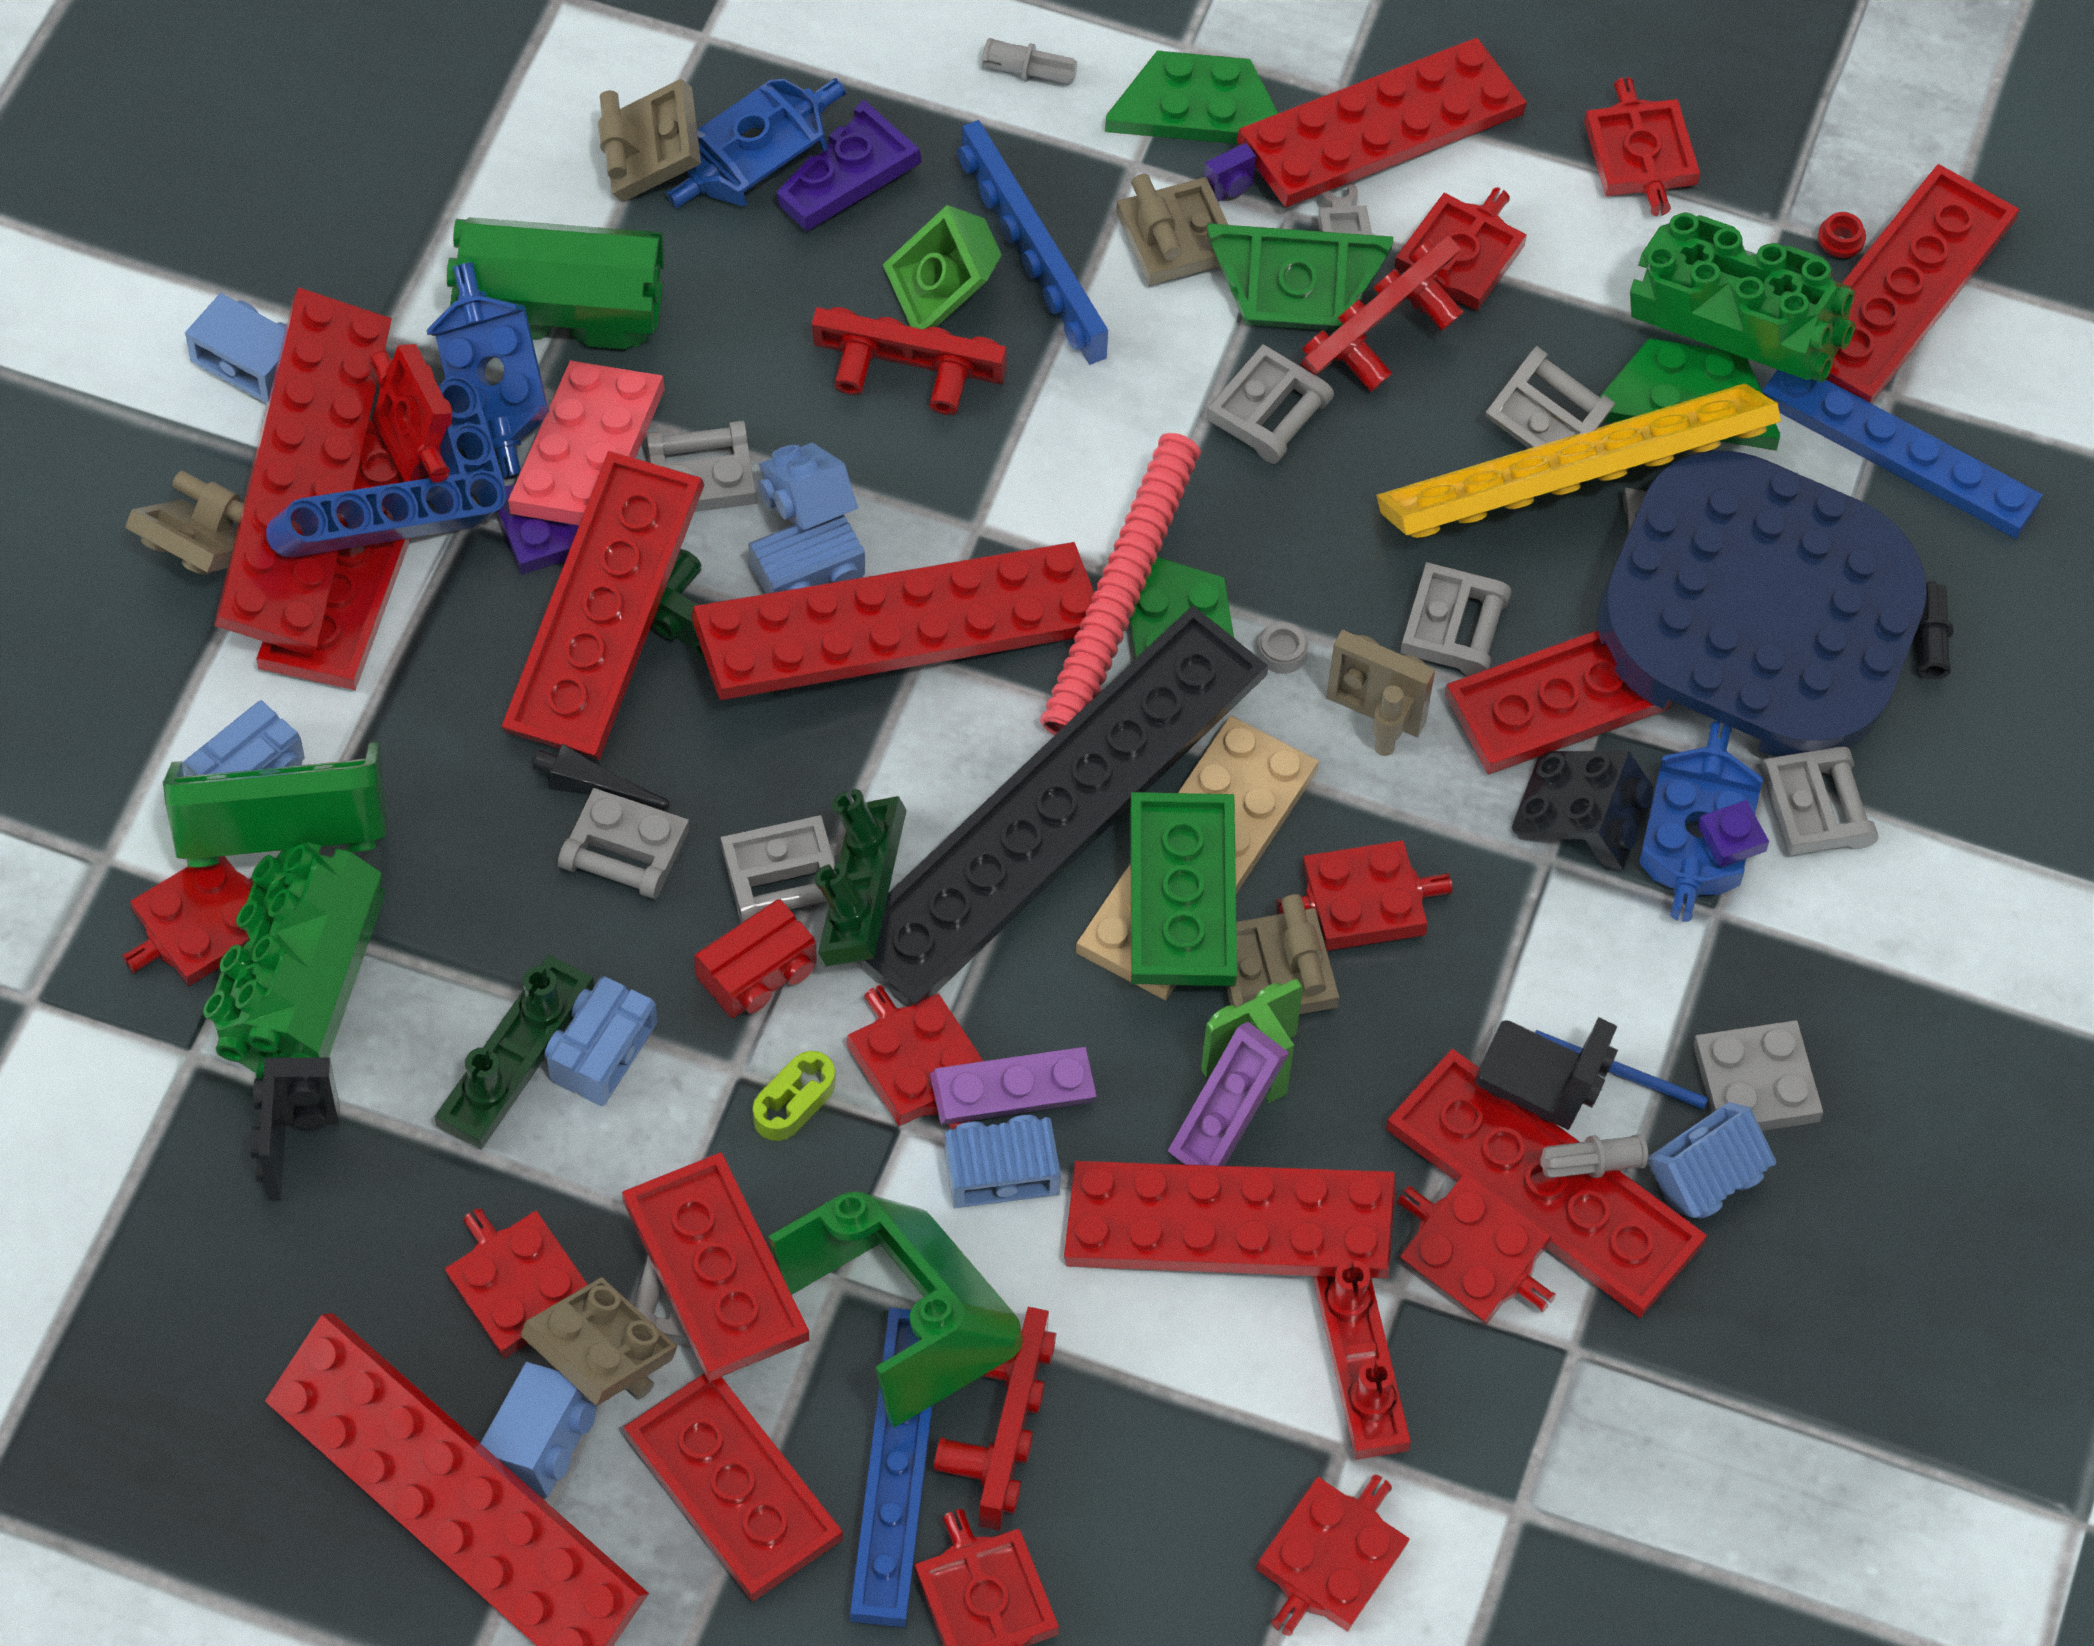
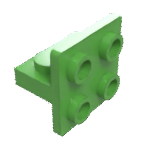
M1294 979L1284 985L1281 983L1271 984L1261 990L1255 999L1237 1008L1234 1005L1226 1006L1210 1018L1206 1024L1201 1071L1207 1079L1213 1072L1238 1026L1249 1022L1290 1053L1265 1098L1270 1103L1287 1095L1294 1044L1290 1038L1297 1034L1303 986L1298 979Z

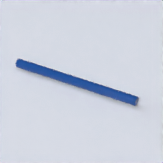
M1539 1030L1535 1031L1536 1034L1578 1054L1582 1050V1047ZM1613 1061L1608 1071L1703 1110L1708 1101L1706 1096L1617 1061Z

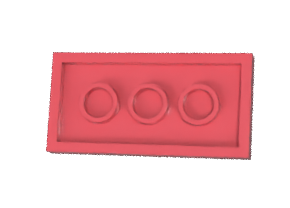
M570 360L549 406V412L541 424L508 499L510 514L579 525L607 452L611 451L636 458L665 390L663 376Z

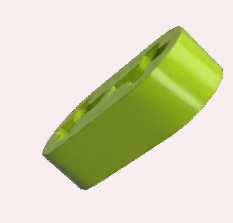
M806 1051L798 1054L758 1094L753 1104V1122L756 1131L762 1137L772 1141H782L790 1138L831 1097L836 1083L835 1067L827 1055L819 1051ZM817 1071L821 1072L820 1084L811 1080L800 1090L803 1085V1072L808 1075H813ZM790 1101L786 1106L785 1120L778 1116L771 1121L768 1120V1108L777 1112Z

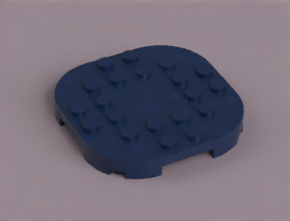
M1734 451L1702 452L1682 458L1671 464L1650 485L1635 515L1630 531L1602 593L1598 608V632L1602 646L1608 645L1611 654L1617 662L1614 670L1619 677L1639 696L1663 710L1668 700H1671L1760 739L1761 742L1757 751L1775 757L1835 747H1848L1850 749L1871 731L1894 691L1925 608L1927 595L1925 573L1920 558L1910 540L1893 521L1872 506L1754 455Z

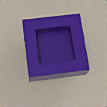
M1246 143L1205 162L1204 177H1207L1218 202L1227 197H1236L1253 185L1256 155Z
M1747 800L1700 816L1698 828L1720 868L1767 851L1769 840Z

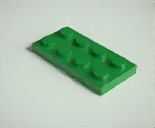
M1131 792V984L1236 986L1237 930L1234 794Z

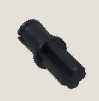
M1931 581L1927 582L1925 608L1916 630L1915 638L1919 641V675L1923 678L1935 680L1947 677L1951 673L1949 638L1954 633V627L1948 621L1947 589L1944 585H1937L1936 582Z

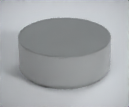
M1288 622L1270 624L1259 636L1258 658L1268 665V670L1279 674L1292 673L1301 668L1307 659L1308 638L1305 632L1295 624Z

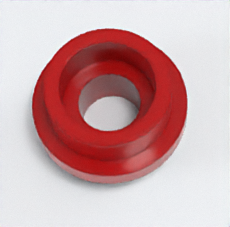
M1837 212L1829 216L1820 225L1818 242L1821 248L1832 256L1839 258L1852 257L1860 253L1865 245L1866 231L1861 220L1854 214Z

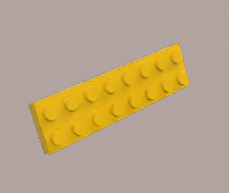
M1744 383L1605 425L1591 432L1572 435L1377 494L1376 496L1380 513L1406 536L1411 534L1415 538L1426 537L1437 533L1440 530V525L1456 520L1459 523L1476 522L1487 516L1486 511L1502 506H1505L1507 509L1522 508L1534 502L1533 497L1548 492L1554 495L1571 493L1581 487V482L1594 478L1602 481L1617 479L1627 474V468L1640 464L1659 466L1671 462L1674 459L1673 454L1690 449L1692 452L1709 451L1719 447L1720 440L1736 435L1739 438H1751L1761 435L1767 431L1766 426L1781 422L1777 402Z

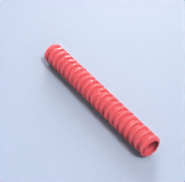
M1166 433L1162 434L1158 440L1159 447L1154 450L1152 454L1153 460L1148 463V473L1143 476L1141 480L1142 486L1137 489V499L1132 501L1130 506L1131 512L1125 517L1126 525L1121 527L1119 532L1120 538L1114 543L1115 551L1109 555V564L1104 567L1103 577L1097 583V591L1091 597L1092 604L1086 609L1087 617L1082 619L1080 623L1081 630L1074 637L1076 644L1070 647V657L1065 659L1063 663L1064 670L1057 677L1059 684L1053 687V697L1048 699L1046 703L1047 711H1044L1040 717L1041 724L1053 735H1056L1101 692L1100 685L1106 681V672L1112 667L1111 658L1117 655V645L1122 642L1124 638L1123 632L1129 626V618L1135 612L1134 605L1140 600L1139 592L1143 591L1146 586L1145 579L1152 572L1151 566L1157 560V553L1163 546L1162 540L1168 534V526L1172 524L1174 519L1173 514L1179 508V500L1184 496V488L1189 484L1190 475L1195 470V462L1201 455L1198 445L1184 435Z

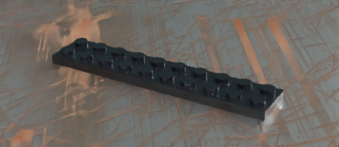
M1192 605L888 893L875 956L873 959L862 960L857 963L907 1006L914 1005L916 1007L924 999L935 995L1130 808L1131 792H1146L1267 676L1268 665Z

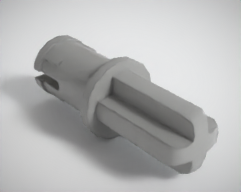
M988 38L983 51L982 68L1021 75L1024 81H1028L1029 77L1033 76L1071 84L1077 72V61L1073 58L1036 50V45L1032 43L1027 47Z
M1638 1134L1631 1137L1600 1140L1599 1137L1593 1135L1588 1136L1584 1142L1545 1147L1540 1157V1166L1543 1167L1544 1175L1549 1178L1589 1174L1592 1178H1600L1606 1171L1645 1168L1648 1162V1148L1644 1137Z

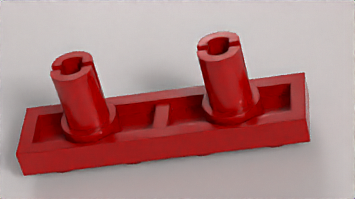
M1449 235L1437 245L1430 238L1409 257L1414 265L1402 275L1396 269L1392 270L1373 287L1378 295L1366 306L1359 299L1337 318L1342 323L1338 330L1330 336L1322 330L1302 348L1307 356L1299 366L1317 376L1333 361L1336 360L1339 363L1343 360L1370 393L1391 376L1392 372L1364 341L1367 338L1365 334L1406 299L1409 302L1414 299L1441 332L1461 316L1464 311L1436 281L1438 278L1437 272L1446 266L1458 254L1461 248Z
M819 307L815 309L811 324L814 346L843 352L834 383L835 388L842 393L848 395L862 394L871 358L938 371L929 406L933 411L944 415H955L957 413L966 378L1003 385L1007 371L1006 346H1001L992 339L986 337L968 339L953 336L948 331L938 327L920 329L905 326L899 320L890 317H880L876 320L857 316L853 311L842 307H833L830 310Z
M1352 1260L1351 1269L1348 1270L1346 1261L1338 1265L1335 1277H1312L1355 1460L1407 1452L1410 1449L1411 1441L1372 1279L1370 1278V1271L1363 1262L1358 1260Z
M1028 1306L1022 1328L1023 1344L1020 1351L1007 1362L983 1375V1377L1006 1381L1005 1387H1008L995 1443H990L989 1448L943 1437H940L934 1471L982 1480L981 1486L984 1489L979 1508V1527L1001 1531L1005 1512L1015 1514L1021 1481L1014 1480L1013 1476L1017 1462L1027 1464L1033 1431L1026 1430L1025 1426L1029 1412L1039 1414L1045 1388V1382L1037 1380L1040 1363L1051 1364L1057 1333L1048 1331V1310Z

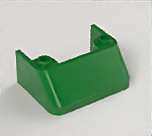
M379 742L369 743L366 759L184 776L182 761L171 762L163 781L165 805L176 858L187 859L188 867H205L218 864L220 856L281 851L306 842L318 844L321 847L344 844L346 851H367L376 848V840L386 837L388 820Z
M848 1192L837 1196L768 1236L774 1260L791 1295L879 1244L922 1294L923 1298L914 1304L910 1312L911 1328L919 1341L875 1367L888 1421L894 1428L1007 1362L1022 1347L1023 1336L1018 1317L934 1218L924 1209L862 1192Z

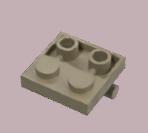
M679 79L621 109L617 92L608 90L600 94L602 116L598 121L600 149L606 154L607 172L611 180L612 194L622 202L701 164L692 87L683 79Z
M1140 174L1134 177L1131 184L1137 196L1118 200L1116 213L1148 285L1220 267L1207 238L1208 223L1228 225L1207 177L1155 190L1149 175Z
M181 470L175 476L172 486L174 489L198 501L196 506L181 499L131 510L125 528L141 536L140 541L145 546L156 551L170 552L183 559L182 565L185 568L199 574L207 575L213 571L228 568L237 528L233 527L232 524L233 521L239 523L243 507L238 494L214 481L207 484Z
M1342 629L1333 646L1326 699L1373 718L1372 731L1376 736L1375 751L1379 755L1388 756L1394 752L1396 740L1403 732L1418 738L1427 721L1435 669L1427 666L1415 656L1401 655L1380 646L1374 639L1368 636L1354 635Z
M1288 895L1281 900L1283 914L1236 922L1237 982L1236 986H1226L1231 1005L1237 1008L1255 999L1261 990L1271 984L1281 983L1284 985L1294 979H1298L1303 986L1300 1014L1338 1008L1340 997L1315 908L1305 910L1300 895Z
M602 1277L528 1319L521 1333L523 1339L596 1406L626 1388L639 1399L645 1397L654 1386V1382L648 1375L671 1362L677 1349V1345Z

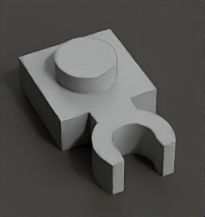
M1348 184V193L1345 197H1336L1331 194L1330 190L1322 193L1321 208H1319L1318 214L1319 231L1372 235L1367 206H1357L1358 190L1354 184Z

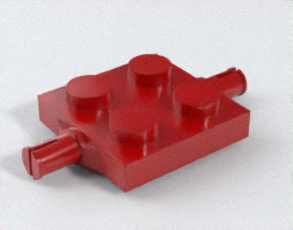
M1626 77L1624 82V78H1620L1614 83L1619 103L1609 108L1586 110L1584 119L1605 197L1645 193L1651 208V214L1658 216L1660 210L1661 216L1671 210L1665 190L1698 185L1700 171L1678 99L1657 102L1639 100L1633 79Z
M1493 188L1485 202L1480 206L1464 203L1444 192L1396 256L1394 268L1404 273L1414 265L1409 257L1430 238L1437 245L1449 235L1461 250L1446 266L1437 272L1438 278L1436 281L1451 298L1478 311L1524 248L1527 234L1506 224L1498 216L1504 206L1510 201V196L1505 190L1500 194L1501 188ZM1414 299L1411 300L1412 306L1418 311L1420 306Z
M416 344L398 345L393 360H391L387 350L375 351L371 354L370 357L372 359H369V362L379 377L380 389L372 419L404 481L427 479L428 477L432 482L436 483L446 480L449 477L447 473H450V469L440 454V445L446 429L451 425L452 409L449 401L442 395L434 379L431 367L426 364Z
M1404 840L1303 856L1302 869L1307 890L1306 896H1301L1305 910L1315 908L1326 951L1424 936L1427 932L1428 923L1422 906L1423 898L1452 894V881L1449 873L1419 878L1416 871L1411 867ZM1276 899L1277 914L1284 913L1280 899Z
M220 856L218 864L205 867H186L131 900L132 911L146 929L148 940L129 952L122 954L127 967L135 974L139 969L161 958L162 961L176 969L188 987L219 969L221 959L230 947L236 944L244 947L249 941L246 931L237 926L236 918L240 909L247 902L254 883L252 877L246 878L245 875L234 869L225 856Z
M877 985L876 990L871 988L864 995V999L868 1002L878 1019L874 1023L848 1034L846 1046L898 1126H902L921 1116L938 1114L930 1077L931 1072L935 1068L982 1062L983 1059L939 993L924 999L916 1007L911 1005L909 1007L896 1008L882 985ZM972 1121L948 1124V1126L954 1130L958 1125Z
M1466 1172L1448 1195L1435 1204L1413 1189L1412 1186L1407 1187L1404 1192L1407 1197L1419 1206L1401 1194L1397 1204L1421 1221L1416 1236L1399 1256L1401 1261L1486 1325L1502 1304L1517 1294L1537 1307L1542 1313L1549 1306L1546 1301L1533 1292L1539 1294L1550 1304L1553 1302L1556 1294L1531 1277L1536 1260L1552 1241L1551 1235Z
M478 1208L473 1210V1213L482 1228L478 1226L470 1213L464 1217L463 1223L468 1227L479 1244L470 1253L444 1269L454 1287L503 1359L529 1344L521 1337L523 1327L528 1319L588 1284L537 1210L509 1228L496 1231L484 1214L483 1209Z
M1372 1475L1371 1480L1358 1499L1343 1494L1320 1477H1317L1255 1568L1278 1584L1288 1598L1277 1616L1271 1621L1276 1630H1279L1289 1614H1292L1282 1630V1634L1291 1636L1307 1611L1325 1616L1347 1632L1350 1630L1410 1540L1409 1537L1383 1521L1376 1512L1387 1494L1392 1490L1391 1484L1385 1480L1375 1496H1372L1383 1477Z
M963 1509L955 1510V1518L952 1511L943 1516L942 1520L947 1527L953 1546L940 1556L915 1564L916 1578L943 1646H1029L1059 1635V1625L1020 1528L995 1537L975 1538Z

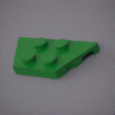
M1157 50L1107 113L1105 132L1238 144L1236 140L1239 128L1276 115L1278 112L1251 59Z
M1208 223L1207 238L1245 325L1324 331L1338 330L1342 323L1337 318L1357 300L1360 299L1361 301L1390 253L1394 238L1393 236Z
M1649 338L1599 397L1601 398L1603 395H1606L1616 403L1603 421L1604 423L1612 424L1744 383L1760 393L1762 391L1748 359L1724 350ZM1775 423L1766 426L1767 431L1761 435L1751 438H1739L1736 435L1720 440V442L1777 451L1780 432Z
M1157 557L1156 562L1151 566L1152 572L1150 576L1145 579L1146 586L1144 590L1139 592L1140 600L1134 605L1135 612L1129 618L1134 660L1192 605L1234 638L1224 577Z

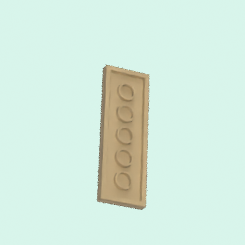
M1230 715L1178 793L1234 794L1237 894L1317 773L1319 760ZM1130 865L1076 943V953L1131 982ZM1135 984L1165 1001L1176 986Z

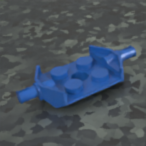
M833 78L832 81L816 92H813L809 87L804 90L786 79L769 80L697 129L701 164L686 171L688 179L672 190L667 191V198L677 210L697 195H703L704 193L714 199L742 207L746 206L747 201L744 192L816 142L820 143L823 151L828 149L822 113L826 107L847 94L844 86L837 78ZM749 129H764L756 137H742Z
M463 263L453 267L460 294L458 301H455L426 331L427 335L436 336L445 379L452 376L462 377L475 387L480 398L493 447L497 453L502 478H513L519 476L521 472L515 446L521 445L520 440L542 423L549 412L525 306L487 297L485 291H479L474 263ZM493 358H498L504 366V376L496 385H491L485 376L486 365Z
M1714 721L1710 724V733L1706 747L1664 755L1662 757L1639 861L1640 865L1654 881L1673 888L1675 898L1670 912V916L1678 921L1682 903L1685 904L1682 922L1692 920L1695 899H1698L1699 894L1721 895L1740 886L1746 859L1720 868L1705 839L1693 836L1687 831L1685 826L1694 821L1699 822L1702 815L1744 800L1748 801L1755 814L1763 783V777L1728 753L1727 747L1732 727L1724 724L1719 739L1718 733L1721 723L1719 721Z

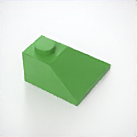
M946 205L883 264V267L910 327L925 329L940 325L986 283L1002 254L985 218Z

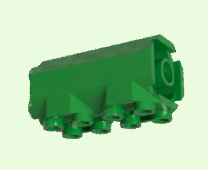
M1687 212L1674 215L1668 224L1661 225L1643 250L1638 266L1647 268L1643 282L1634 279L1630 289L1632 318L1805 380L1812 379L1824 382L1831 371L1833 358L1838 349L1847 348L1855 330V323L1848 320L1855 291L1850 289V286L1833 280L1831 267L1823 257L1789 245L1782 246L1778 243L1763 245L1755 254L1744 249L1743 238L1734 226L1702 215L1695 216Z
M474 217L455 220L453 244L454 248L459 249L457 258H449L447 265V287H453L450 306L455 301H458V296L460 295L453 267L472 262L474 263L479 291H485L487 297L525 306L533 340H540L549 335L552 327H565L571 330V336L577 342L583 343L586 346L627 349L628 347H639L647 341L648 334H654L655 330H657L663 293V283H660V269H664L665 257L663 232Z
M306 842L287 850H282L276 858L271 855L265 856L253 871L252 880L254 883L246 904L240 909L236 918L237 926L246 931L249 941L244 947L238 944L233 945L222 957L220 962L221 974L214 993L209 997L204 1006L203 1014L205 1018L214 1023L219 1038L216 1046L217 1054L226 1060L239 1062L255 1072L256 1078H264L265 1058L330 1056L385 897L384 887L380 888L383 881L382 873L350 851L335 849L333 857L319 854L321 845Z

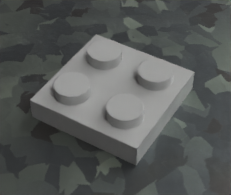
M1797 1020L1695 1035L1693 1048L1706 1096L1708 1097L1711 1114L1728 1102L1750 1107L1761 1131L1821 1121L1823 1109Z

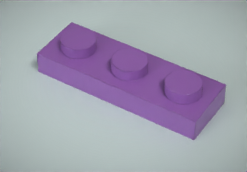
M1246 1022L1238 1026L1169 1147L1168 1152L1185 1165L1225 1166L1290 1053L1251 1023Z
M1086 1047L935 1068L930 1074L941 1125L1092 1103L1097 1098Z

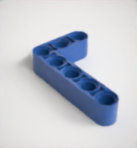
M458 376L446 378L438 384L442 395L453 408L451 425L446 429L440 445V454L450 469V473H447L449 477L446 480L436 483L427 478L300 498L289 504L268 523L266 536L270 547L284 557L304 556L473 528L500 510L506 500V488L480 398L475 387L467 379ZM457 446L464 450L467 459L459 453ZM471 493L479 499L481 506L473 501ZM426 499L434 504L437 513L429 508ZM382 506L391 513L393 521L384 515ZM337 513L346 519L348 528L339 522ZM291 520L301 527L303 535L298 534L293 529Z

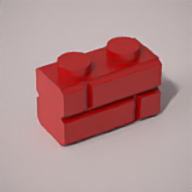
M777 899L694 955L695 975L708 993L715 997L716 1002L730 1018H735L745 1010L748 1013H755L770 1001L772 992L787 982L790 985H796L811 974L814 964L817 963L816 942L804 925L796 920L795 915L781 899Z

